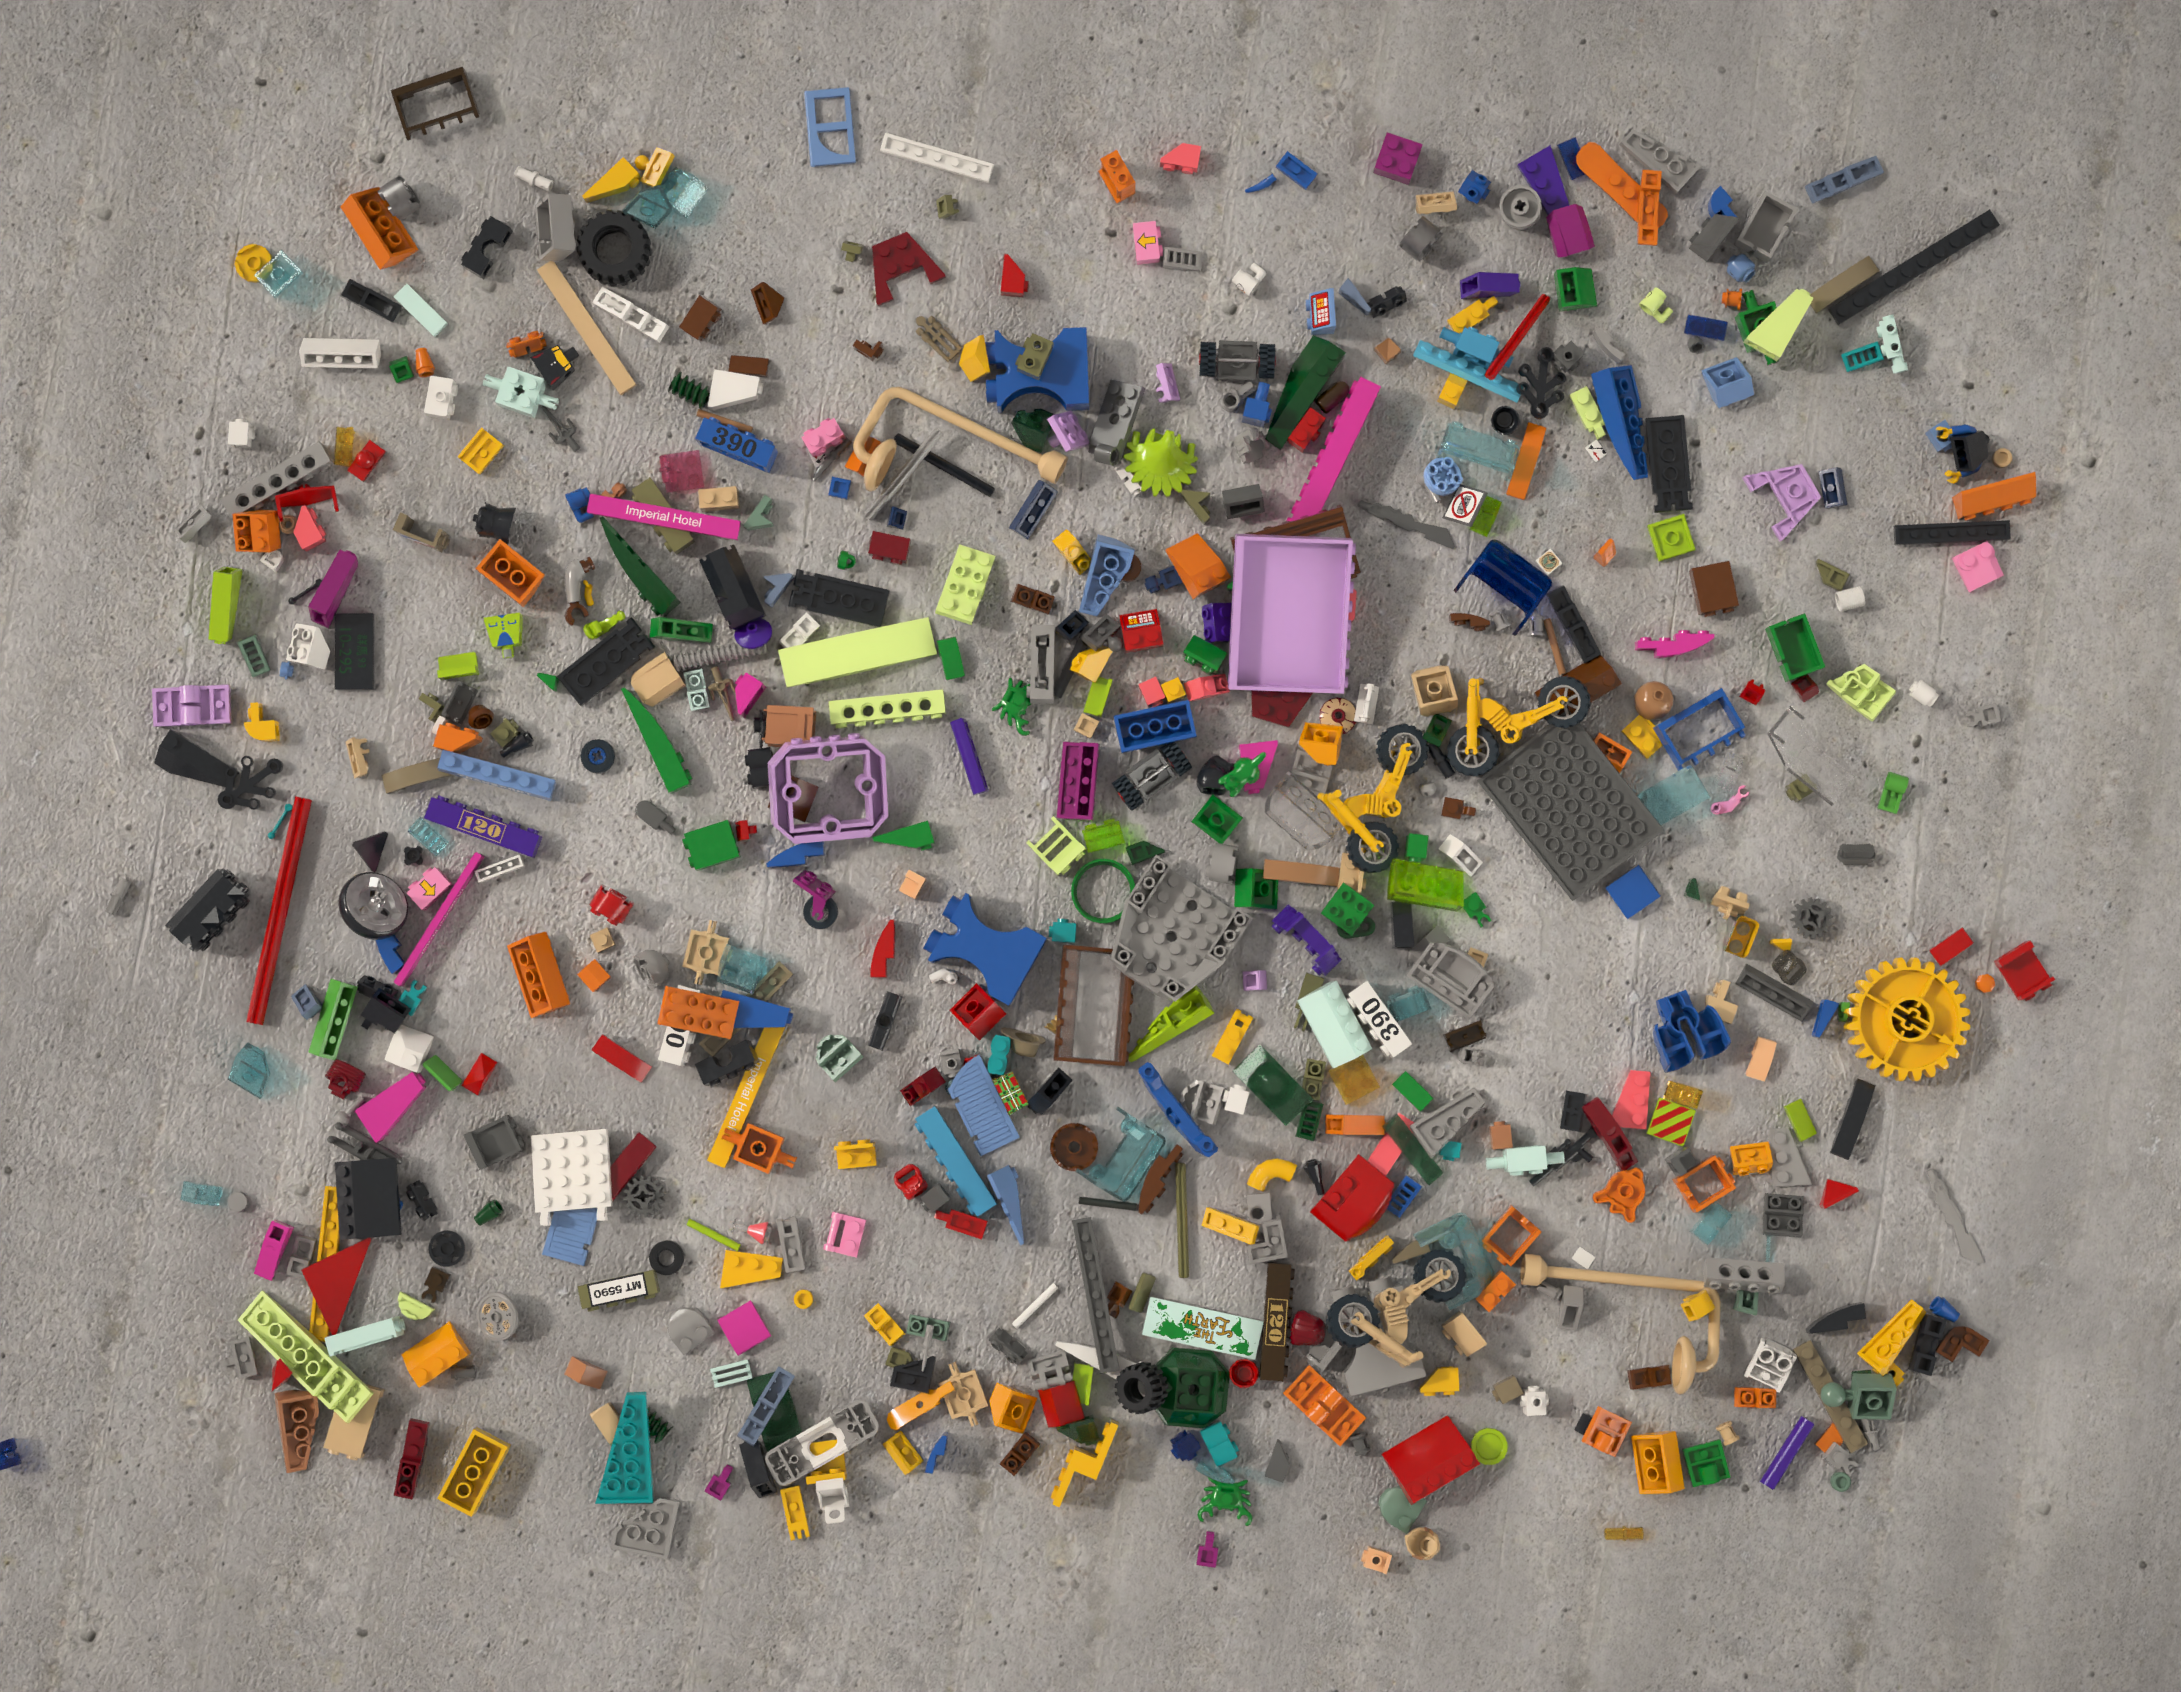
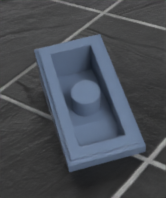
M1347 278L1338 293L1366 316L1369 315L1371 308L1351 280Z

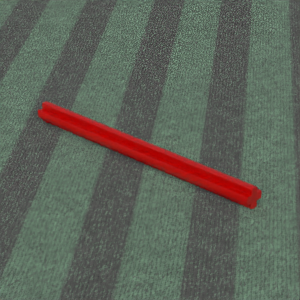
M296 796L294 799L246 1022L259 1025L264 1023L312 803L310 799Z

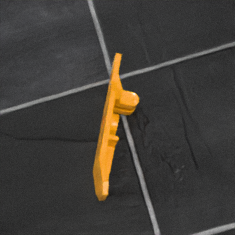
M951 1381L935 1390L929 1389V1394L920 1393L889 1412L887 1422L890 1429L899 1430L907 1423L939 1405L941 1398L955 1390ZM919 1402H923L922 1408L918 1407Z

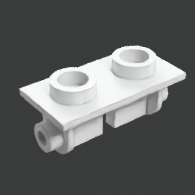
M1122 458L1115 465L1114 470L1121 480L1128 476L1129 480L1124 484L1131 494L1137 496L1141 493L1142 481L1138 483L1131 482L1135 473L1125 471V468L1131 462Z
M1360 684L1354 718L1355 722L1373 725L1379 687L1373 684Z

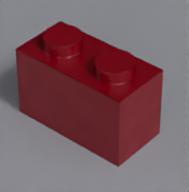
M873 531L868 554L876 561L887 559L891 560L890 563L902 565V563H907L911 539Z

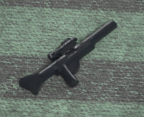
M1592 1125L1588 1132L1568 1149L1566 1146H1569L1571 1141L1567 1138L1558 1148L1554 1147L1549 1151L1550 1153L1563 1151L1564 1164H1548L1547 1169H1543V1173L1536 1174L1529 1180L1533 1187L1553 1170L1557 1172L1570 1160L1578 1162L1583 1158L1589 1163L1593 1159V1156L1584 1150L1583 1147L1591 1138L1598 1136Z

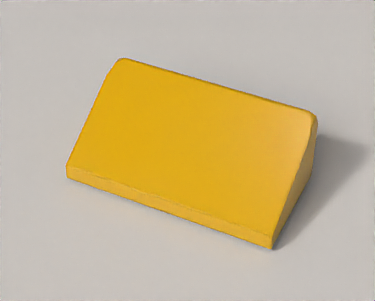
M901 1430L882 1444L905 1475L923 1462V1459Z

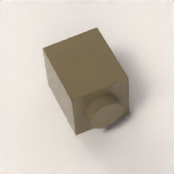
M1514 1375L1492 1385L1494 1390L1491 1392L1495 1400H1500L1502 1404L1524 1394Z

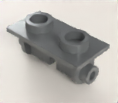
M998 1328L988 1340L994 1349L1006 1355L1005 1357L1009 1362L1018 1365L1028 1354L1025 1351L1026 1348L1017 1341L1010 1345L1009 1342L1013 1337L1004 1329Z

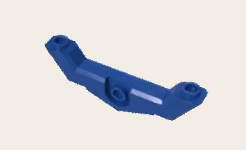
M1149 1062L1141 1066L1139 1074L1148 1092L1156 1100L1176 1130L1200 1154L1210 1157L1218 1151L1216 1144L1193 1121L1166 1087L1154 1066Z

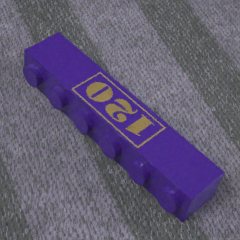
M439 795L437 799L431 797L424 819L535 858L542 840V836L538 835L539 831L528 828L527 831L520 829L521 825L512 821L509 824L503 823V818L495 815L489 818L484 816V811L476 808L473 811L467 810V805L456 802L455 805L448 803V798Z

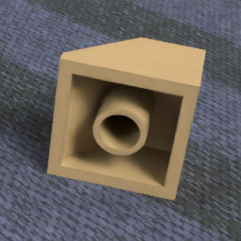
M1458 1311L1441 1325L1444 1328L1442 1333L1448 1340L1453 1339L1456 1343L1454 1348L1460 1355L1465 1354L1468 1357L1487 1344L1461 1311Z

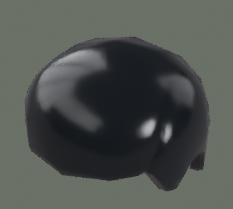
M1510 406L1498 407L1491 417L1492 427L1501 435L1512 434L1519 427L1520 416Z

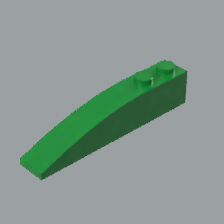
M625 687L622 688L624 697L668 793L673 794L692 785L690 780L693 778L688 769L685 770L682 765L685 761L681 752L676 751L665 731L645 706Z

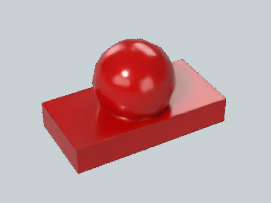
M369 440L364 448L357 453L355 460L347 471L364 482L386 451Z

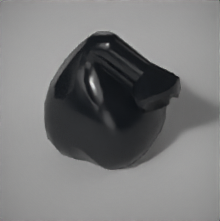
M1218 755L1212 756L1198 773L1196 782L1199 791L1207 795H1224L1228 790L1224 785H1220L1218 780L1234 769V763H1229Z

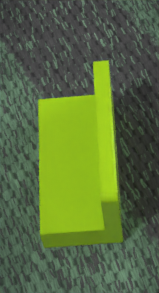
M475 652L438 657L439 670H437V675L440 680L479 675Z
M1099 677L1096 683L1092 682L1084 713L1102 718L1113 679Z
M1074 1363L1073 1380L1076 1384L1080 1402L1089 1406L1093 1366Z

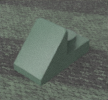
M764 495L743 525L746 530L750 531L774 526L771 521L763 517L764 514L768 515L773 508L771 498Z

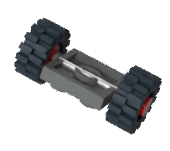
M1219 340L1218 356H1216V342H1201L1199 376L1215 377V365L1218 363L1217 379L1256 380V365L1259 363L1258 378L1274 379L1276 365L1275 344H1260L1258 359L1257 342Z
M1175 742L1167 743L1160 748L1167 760L1156 749L1126 770L1133 784L1125 774L1112 783L1120 798L1131 811L1144 803L1137 792L1138 790L1143 798L1147 800L1177 778L1171 770V766L1179 776H1182L1192 768L1191 763Z

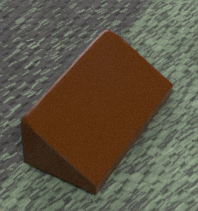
M731 355L728 372L767 378L769 358Z

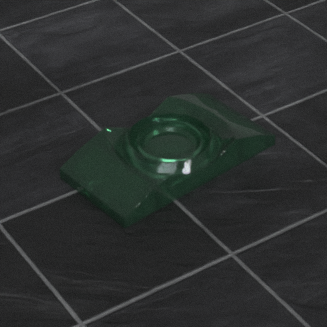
M1260 1044L1232 1070L1285 1126L1314 1100Z
M775 1371L747 1380L753 1407L756 1405ZM790 1388L786 1391L761 1434L767 1452L802 1433Z

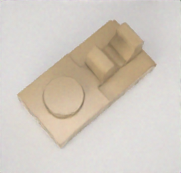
M353 737L346 741L354 779L368 774V763L364 760L363 755L369 753V749L363 750L360 748L361 744L367 742L365 738L355 739Z

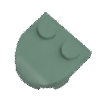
M830 1034L818 1043L817 1057L815 1058L819 1066L836 1083L864 1056L845 1036Z
M1398 1485L1397 1487L1386 1489L1380 1496L1378 1505L1380 1506L1381 1516L1389 1524L1407 1534L1427 1500L1423 1498L1411 1505Z

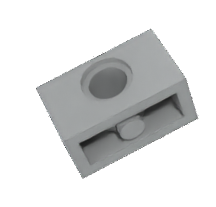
M1269 1192L1246 1194V1199H1243V1209L1248 1212V1218L1244 1219L1259 1225L1258 1233H1263L1261 1222L1272 1220ZM1255 1208L1263 1210V1216L1259 1219L1252 1216V1211Z

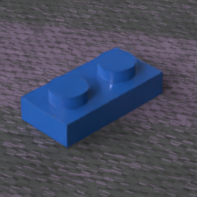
M1288 151L1276 165L1279 171L1305 190L1317 177L1315 171Z

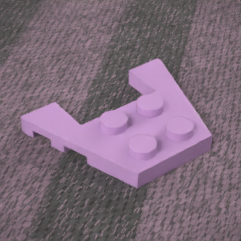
M1802 464L1745 475L1742 478L1750 492L1768 483L1788 517L1771 527L1779 542L1784 540L1821 498Z

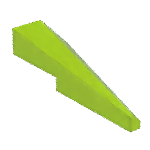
M1197 985L1169 1007L1166 1006L1147 1028L1149 1030L1143 1039L1139 1038L1136 1041L1138 1045L1129 1054L1128 1060L1131 1063L1214 1014L1208 999Z

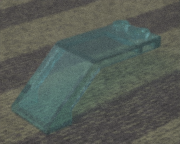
M1691 764L1637 795L1660 825L1710 798Z

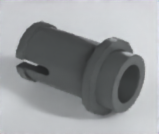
M455 1365L451 1367V1379L475 1378V1365L461 1367Z

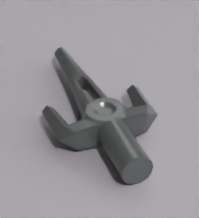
M542 406L541 408L559 433L558 438L551 432L548 435L556 444H562L566 441L574 452L578 451L580 446L572 438L577 428L572 421L567 418V422L571 427L567 429L545 406ZM554 420H555V421L559 424V426L562 428L561 430H560V429L557 427V425L554 423Z

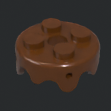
M1069 1123L1063 1125L1054 1133L1050 1143V1152L1056 1164L1068 1171H1081L1094 1162L1098 1153V1141L1094 1132L1087 1126L1080 1123ZM1073 1141L1078 1142L1080 1145V1149L1076 1153L1069 1150V1144Z

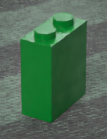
M729 820L684 833L685 838L682 841L685 850L689 849L691 855L688 857L689 864L696 871L741 858Z

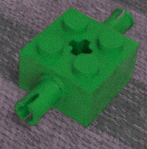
M1754 290L1742 293L1748 310L1738 313L1735 317L1743 342L1777 308L1775 301L1758 305ZM1744 343L1747 353L1756 351V349ZM1764 355L1767 361V366L1772 365V363L1775 364L1779 362V359L1775 361L1772 358Z

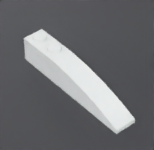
M1056 1342L1055 1345L1099 1369L1095 1347L1073 1342ZM1117 1354L1120 1370L1106 1374L1116 1379L1120 1375L1121 1370L1138 1363ZM1138 1380L1139 1392L1145 1395V1387L1140 1380Z

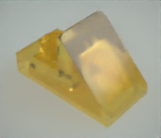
M1669 1081L1663 1099L1689 1108L1698 1109L1703 1091Z

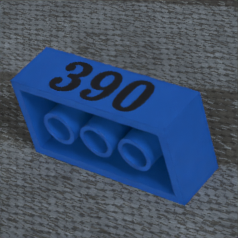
M713 417L703 419L695 438L700 446L770 474L778 455V451L772 441L764 438L762 441L755 438L756 435L747 431L741 433L737 427L727 424L726 427L720 423V420Z

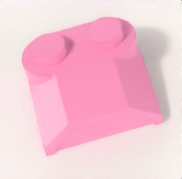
M1988 541L1952 558L1968 592L2004 576L1995 557V550Z

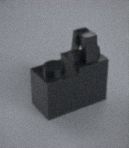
M378 988L361 1013V1016L365 1018L361 1026L368 1030L372 1023L376 1026L379 1023L385 1029L395 1034L411 1011V1008L381 988Z
M1058 1067L1028 1100L1027 1103L1029 1105L1027 1107L1033 1113L1042 1115L1073 1080Z

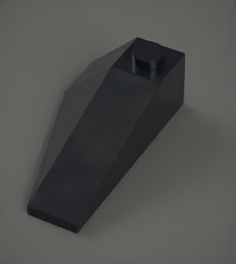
M171 729L159 745L154 761L156 765L170 774L222 787L226 786L227 776L225 771L231 767ZM233 769L229 770V776H234L235 771Z

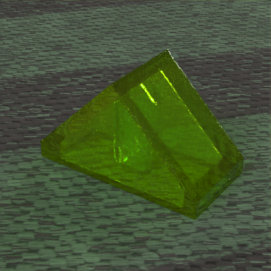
M1486 496L1469 530L1487 537L1502 502Z

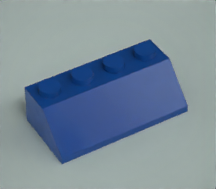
M1189 700L1114 716L1121 753L1197 737Z

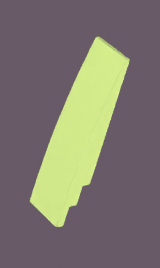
M929 617L778 650L787 688L823 680H832L937 655Z
M265 1291L260 1292L238 1319L277 1360L281 1359L292 1372V1375L313 1396L318 1397L329 1409L334 1410L346 1423L351 1422L374 1394L335 1355L329 1356L327 1347Z

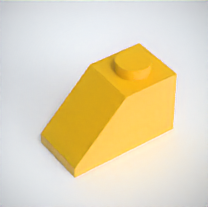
M1450 373L1437 402L1455 409L1468 380Z
M1104 645L1097 651H1094L1092 648L1082 651L1073 659L1070 670L1084 679L1096 683L1113 651Z

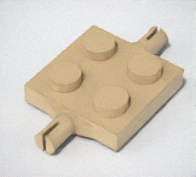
M709 920L707 931L700 932L691 929L682 967L697 972L694 984L702 985L704 974L721 975L729 938L714 933L717 921Z
M953 1362V1366L952 1363L948 1364L952 1376L947 1380L939 1382V1386L951 1381L955 1389L944 1396L952 1419L968 1416L971 1427L974 1426V1423L978 1425L975 1413L979 1409L987 1407L988 1402L976 1370L959 1372L956 1362Z

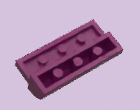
M1063 742L1056 818L1093 821L1099 743Z

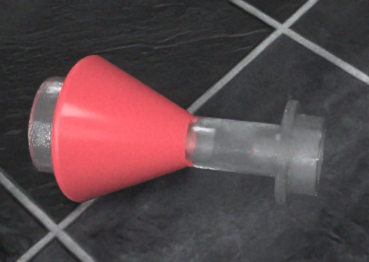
M736 1219L730 1220L728 1231H731V1234H733L734 1230L748 1233L760 1244H764L765 1241H770L773 1227L768 1226V1222L744 1225L736 1223Z

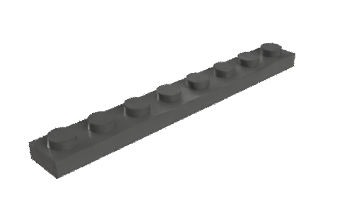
M1088 1217L1072 1220L1100 1374L1119 1371L1092 1219Z

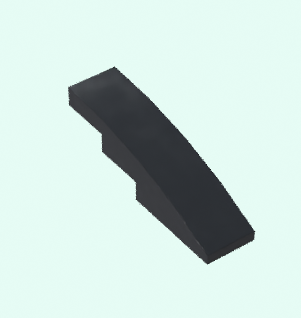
M1562 585L1547 593L1546 596L1583 663L1601 655L1585 620L1582 619L1565 586Z
M1858 1078L1856 1079L1843 1117L1839 1121L1830 1151L1831 1154L1849 1160L1876 1085Z

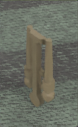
M923 316L917 317V325L923 326L926 329L924 331L922 328H918L916 330L917 335L921 336V339L927 342L947 362L962 350L960 345L942 325L936 322L935 317L930 316L928 318L930 326L926 324V319ZM932 327H934L939 332L936 334L932 330ZM927 332H929L933 336L932 339H930V336L927 334ZM943 335V336H944L946 339H948L957 349H956L955 351H953V350L940 338V336ZM937 340L951 355L947 357L934 342Z

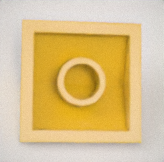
M984 335L976 337L963 347L959 365L970 382H974L990 373Z

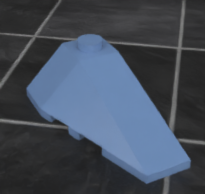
M1097 535L1079 612L1093 616L1099 615L1115 588L1120 584L1125 573L1130 569L1135 549L1115 538Z
M1007 1165L988 1174L987 1177L997 1198L1001 1201L1002 1208L1009 1218L1010 1225L1020 1245L1024 1244L1018 1184L1016 1178L1019 1176L1014 1167L1010 1168Z

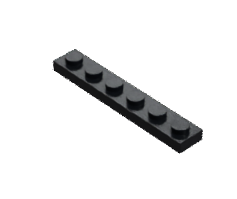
M2010 520L1893 526L1894 545L2003 541L2011 539Z

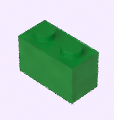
M1409 833L1406 836L1404 859H1408L1409 863L1416 864L1425 860L1429 835Z

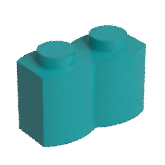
M994 1036L991 1043L992 1055L988 1061L989 1073L1004 1075L1008 1066L1006 1056L1011 1048L1010 1037Z
M1218 1421L1200 1430L1202 1438L1217 1467L1238 1457L1236 1452L1239 1449L1235 1441L1230 1442L1228 1435L1231 1433L1226 1423L1222 1424L1221 1421Z

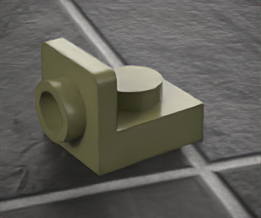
M505 717L503 722L490 734L502 748H505L520 733L518 730L520 726L513 719L509 720Z
M1806 774L1785 786L1787 796L1791 801L1794 800L1795 803L1816 790Z

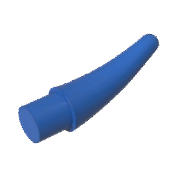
M1272 173L1258 184L1245 189V192L1250 193L1267 188L1277 178Z

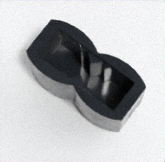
M771 747L748 750V755H745L746 766L750 767V774H747L748 785H752L753 789L769 787L768 762L773 757Z

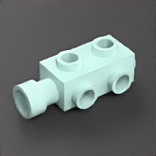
M1894 315L1882 317L1883 321H1879L1880 326L1876 328L1878 337H1883L1884 345H1881L1883 357L1887 356L1888 360L1892 359L1893 366L1891 367L1893 374L1907 371L1908 366L1907 362H1904ZM1893 326L1894 330L1892 332H1888V328ZM1894 345H1898L1899 347L1897 350H1892V347Z

